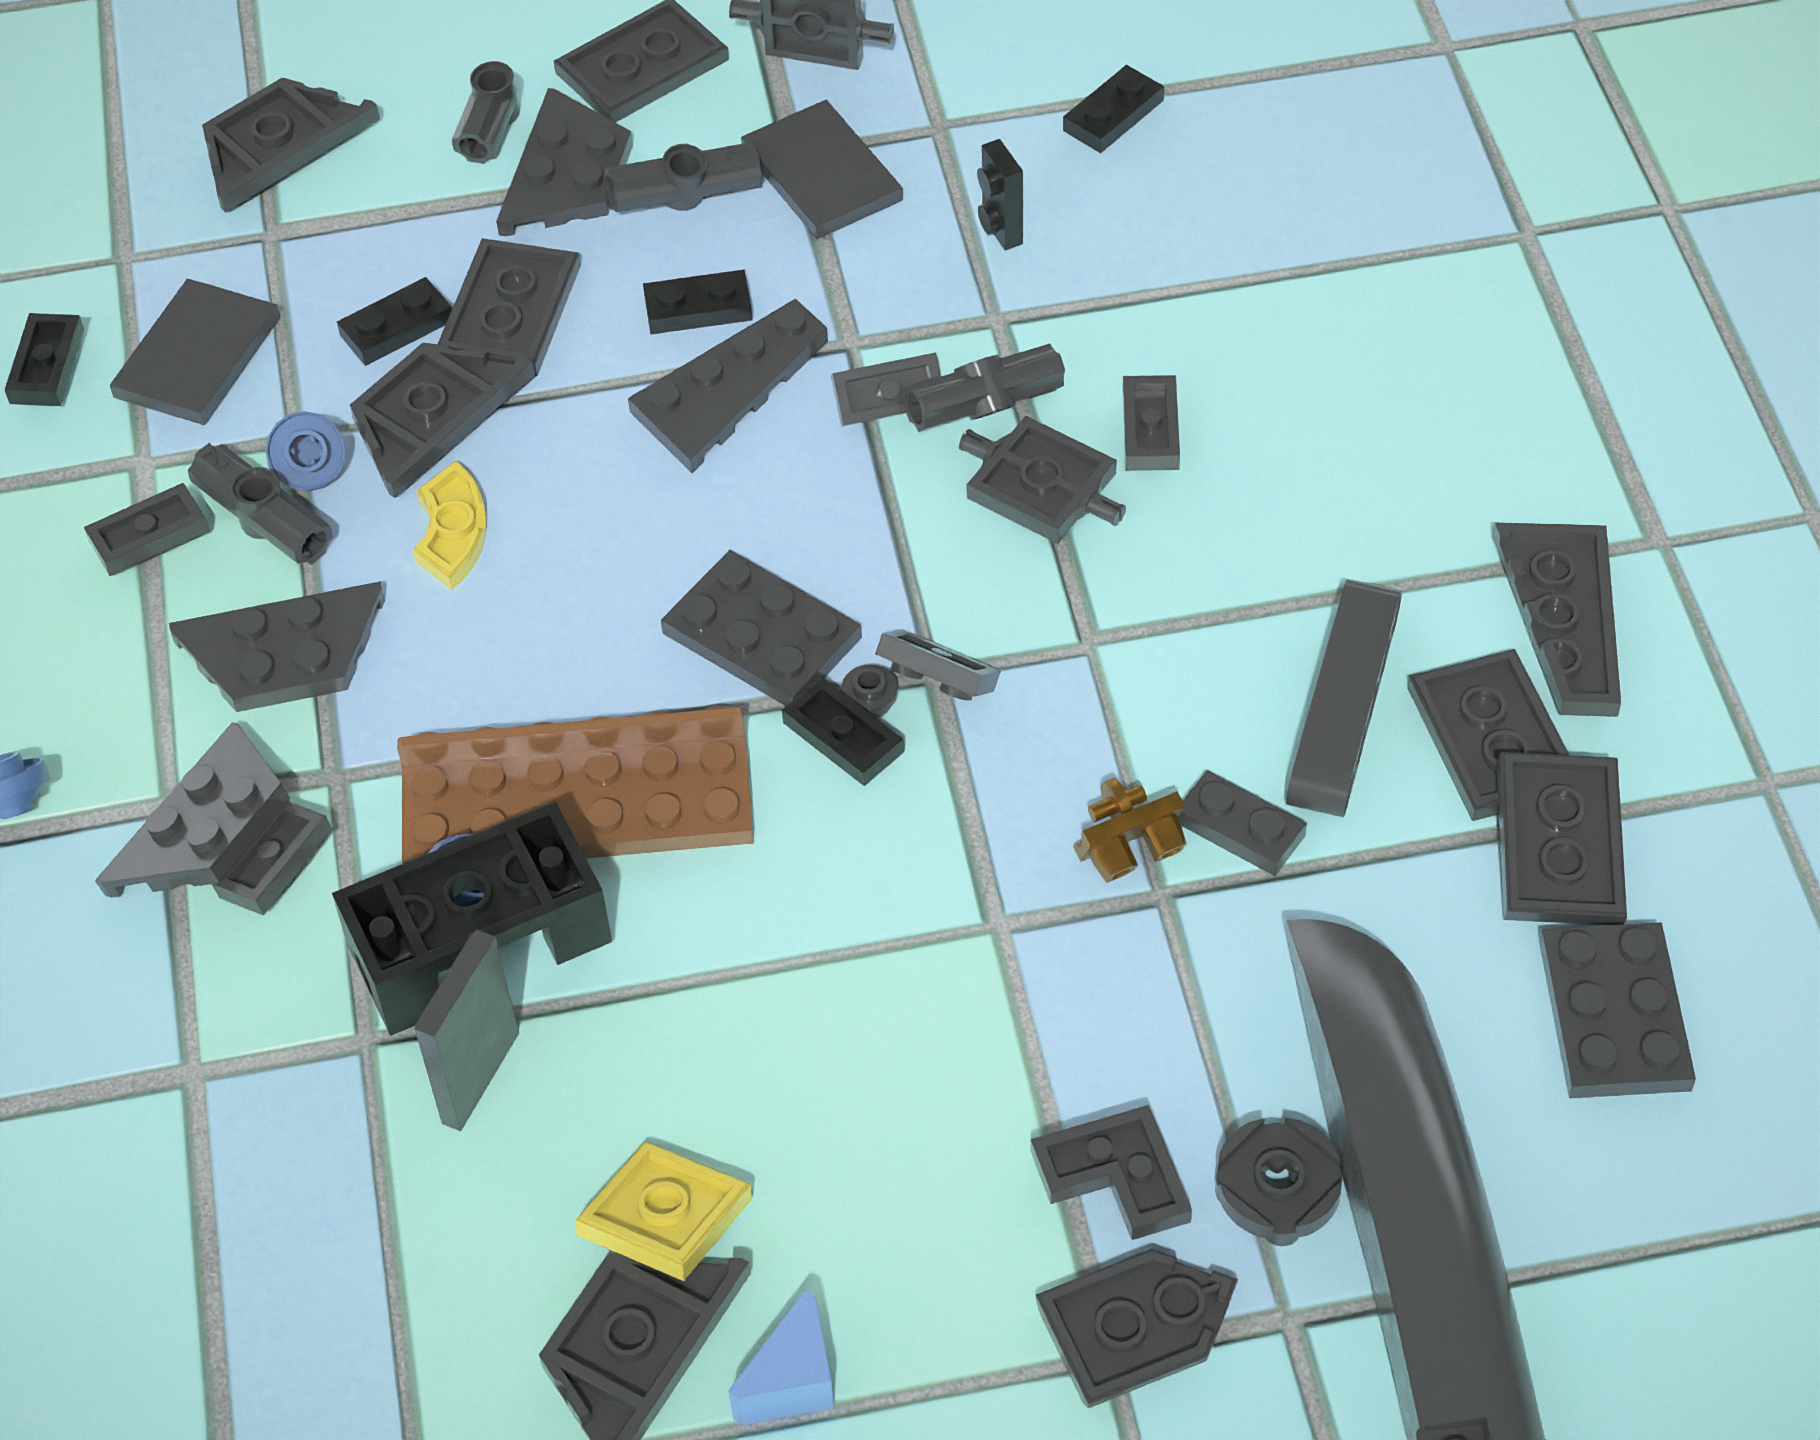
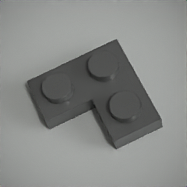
M1149 1105L1030 1139V1152L1050 1204L1110 1187L1131 1240L1191 1223V1206Z

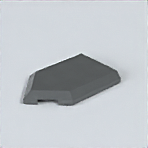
M1150 1249L1035 1295V1300L1040 1316L1082 1403L1089 1409L1206 1362L1237 1286L1238 1279L1214 1270L1209 1274L1176 1262L1177 1257Z

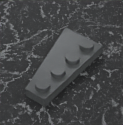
M795 298L628 398L629 412L677 460L693 473L704 463L703 455L715 443L721 446L735 433L734 425L749 410L755 413L768 401V392L779 381L787 382L828 342L827 327Z

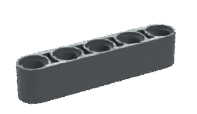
M1346 579L1294 762L1286 805L1344 818L1395 631L1402 590Z

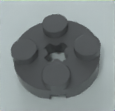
M1285 1118V1124L1270 1123L1264 1125L1265 1119L1251 1121L1232 1133L1220 1151L1215 1187L1216 1197L1230 1219L1243 1230L1255 1236L1266 1238L1269 1243L1276 1246L1292 1245L1299 1237L1308 1236L1322 1228L1336 1212L1340 1201L1343 1177L1340 1170V1158L1336 1147L1329 1138L1306 1122ZM1285 1169L1292 1173L1290 1178L1291 1187L1285 1189H1277L1268 1185V1177L1264 1174L1267 1170L1279 1174Z

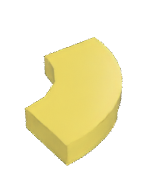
M456 460L416 491L418 502L428 513L430 521L425 536L412 550L415 562L451 590L464 580L478 561L483 550L487 531L486 514L478 485L469 472Z

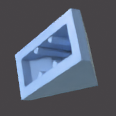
M807 1291L802 1293L728 1390L732 1417L743 1426L834 1409L832 1382L816 1298Z

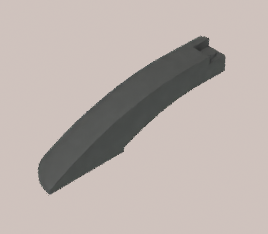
M1310 919L1286 920L1285 926L1330 1141L1336 1147L1340 1158V1170L1364 1251L1395 1379L1407 1440H1546L1514 1300L1486 1191L1454 1082L1424 995L1405 965L1390 950L1368 935L1334 922Z

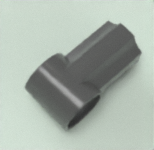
M499 61L482 63L475 67L470 74L472 91L452 137L454 151L463 155L468 162L484 164L487 159L494 158L506 127L516 121L520 114L514 73L511 67Z

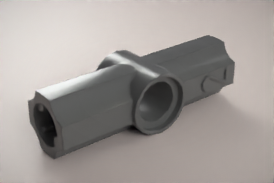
M750 142L703 151L694 145L676 144L665 151L663 158L604 169L606 197L611 210L615 212L665 204L678 211L690 210L698 206L704 196L760 187L762 181L760 157L755 144L751 145Z
M1050 343L1000 358L999 354L992 355L955 368L954 373L936 376L905 388L904 407L909 422L914 424L918 432L966 417H970V420H976L1014 407L1016 405L1015 402L1051 393L1063 387L1066 370L1060 353L1056 352Z
M208 443L195 453L193 463L187 470L190 481L239 518L241 528L246 535L255 539H266L297 564L302 562L312 564L325 554L326 546L333 537L330 525L281 489L278 477L273 471L267 468H253L223 444L215 446Z

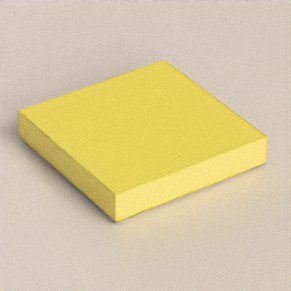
M645 1141L576 1218V1233L581 1238L685 1281L751 1202V1184Z

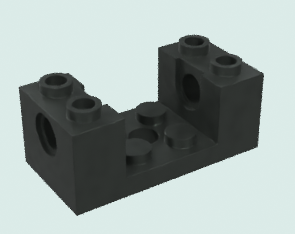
M556 801L332 893L349 950L390 1036L416 1025L439 987L436 974L451 968L470 935L476 929L495 936L498 948L542 930L544 940L557 965L612 943L603 890ZM465 890H478L484 893L483 898L472 906L462 907L453 903L454 898Z

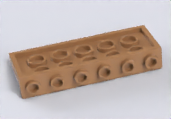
M710 707L699 711L677 713L653 712L643 716L620 718L596 717L586 721L563 723L539 722L529 726L507 728L482 727L473 731L439 734L425 732L416 736H405L397 739V750L402 766V864L427 854L436 843L450 836L479 833L554 801L559 806L586 858L754 843L743 709L740 707Z

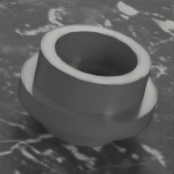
M863 665L854 668L844 677L841 691L873 716L879 718L885 715L895 703L898 696V683L895 676L888 669L878 665ZM874 687V689H870V690L864 689V688Z

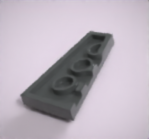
M1495 522L1493 531L1494 542L1560 715L1618 717L1621 707V692L1607 525Z

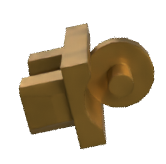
M1116 778L1102 782L1100 786L1103 800L1088 806V813L1093 822L1108 816L1111 819L1083 830L1081 833L1082 841L1075 843L1073 848L1080 862L1091 858L1106 883L1126 876L1138 866L1127 844L1132 840L1143 836L1155 862L1164 860L1183 850L1187 843L1178 816L1185 806L1178 791L1133 809L1132 806L1147 801V795L1142 785L1125 791L1119 780Z

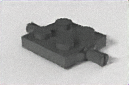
M731 0L729 6L730 19L757 22L764 36L765 55L859 70L864 58L863 40L890 45L894 36V23L866 20L861 9V0H760V2Z
M1025 416L1011 433L1000 438L998 441L993 442L973 432L971 429H967L966 434L964 433L960 439L959 449L961 451H965L983 460L982 467L966 484L967 499L1057 544L1077 520L1086 514L1091 513L1115 527L1119 525V522L1122 521L1125 515V505L1101 495L1102 490L1116 475L1117 460L1028 416Z

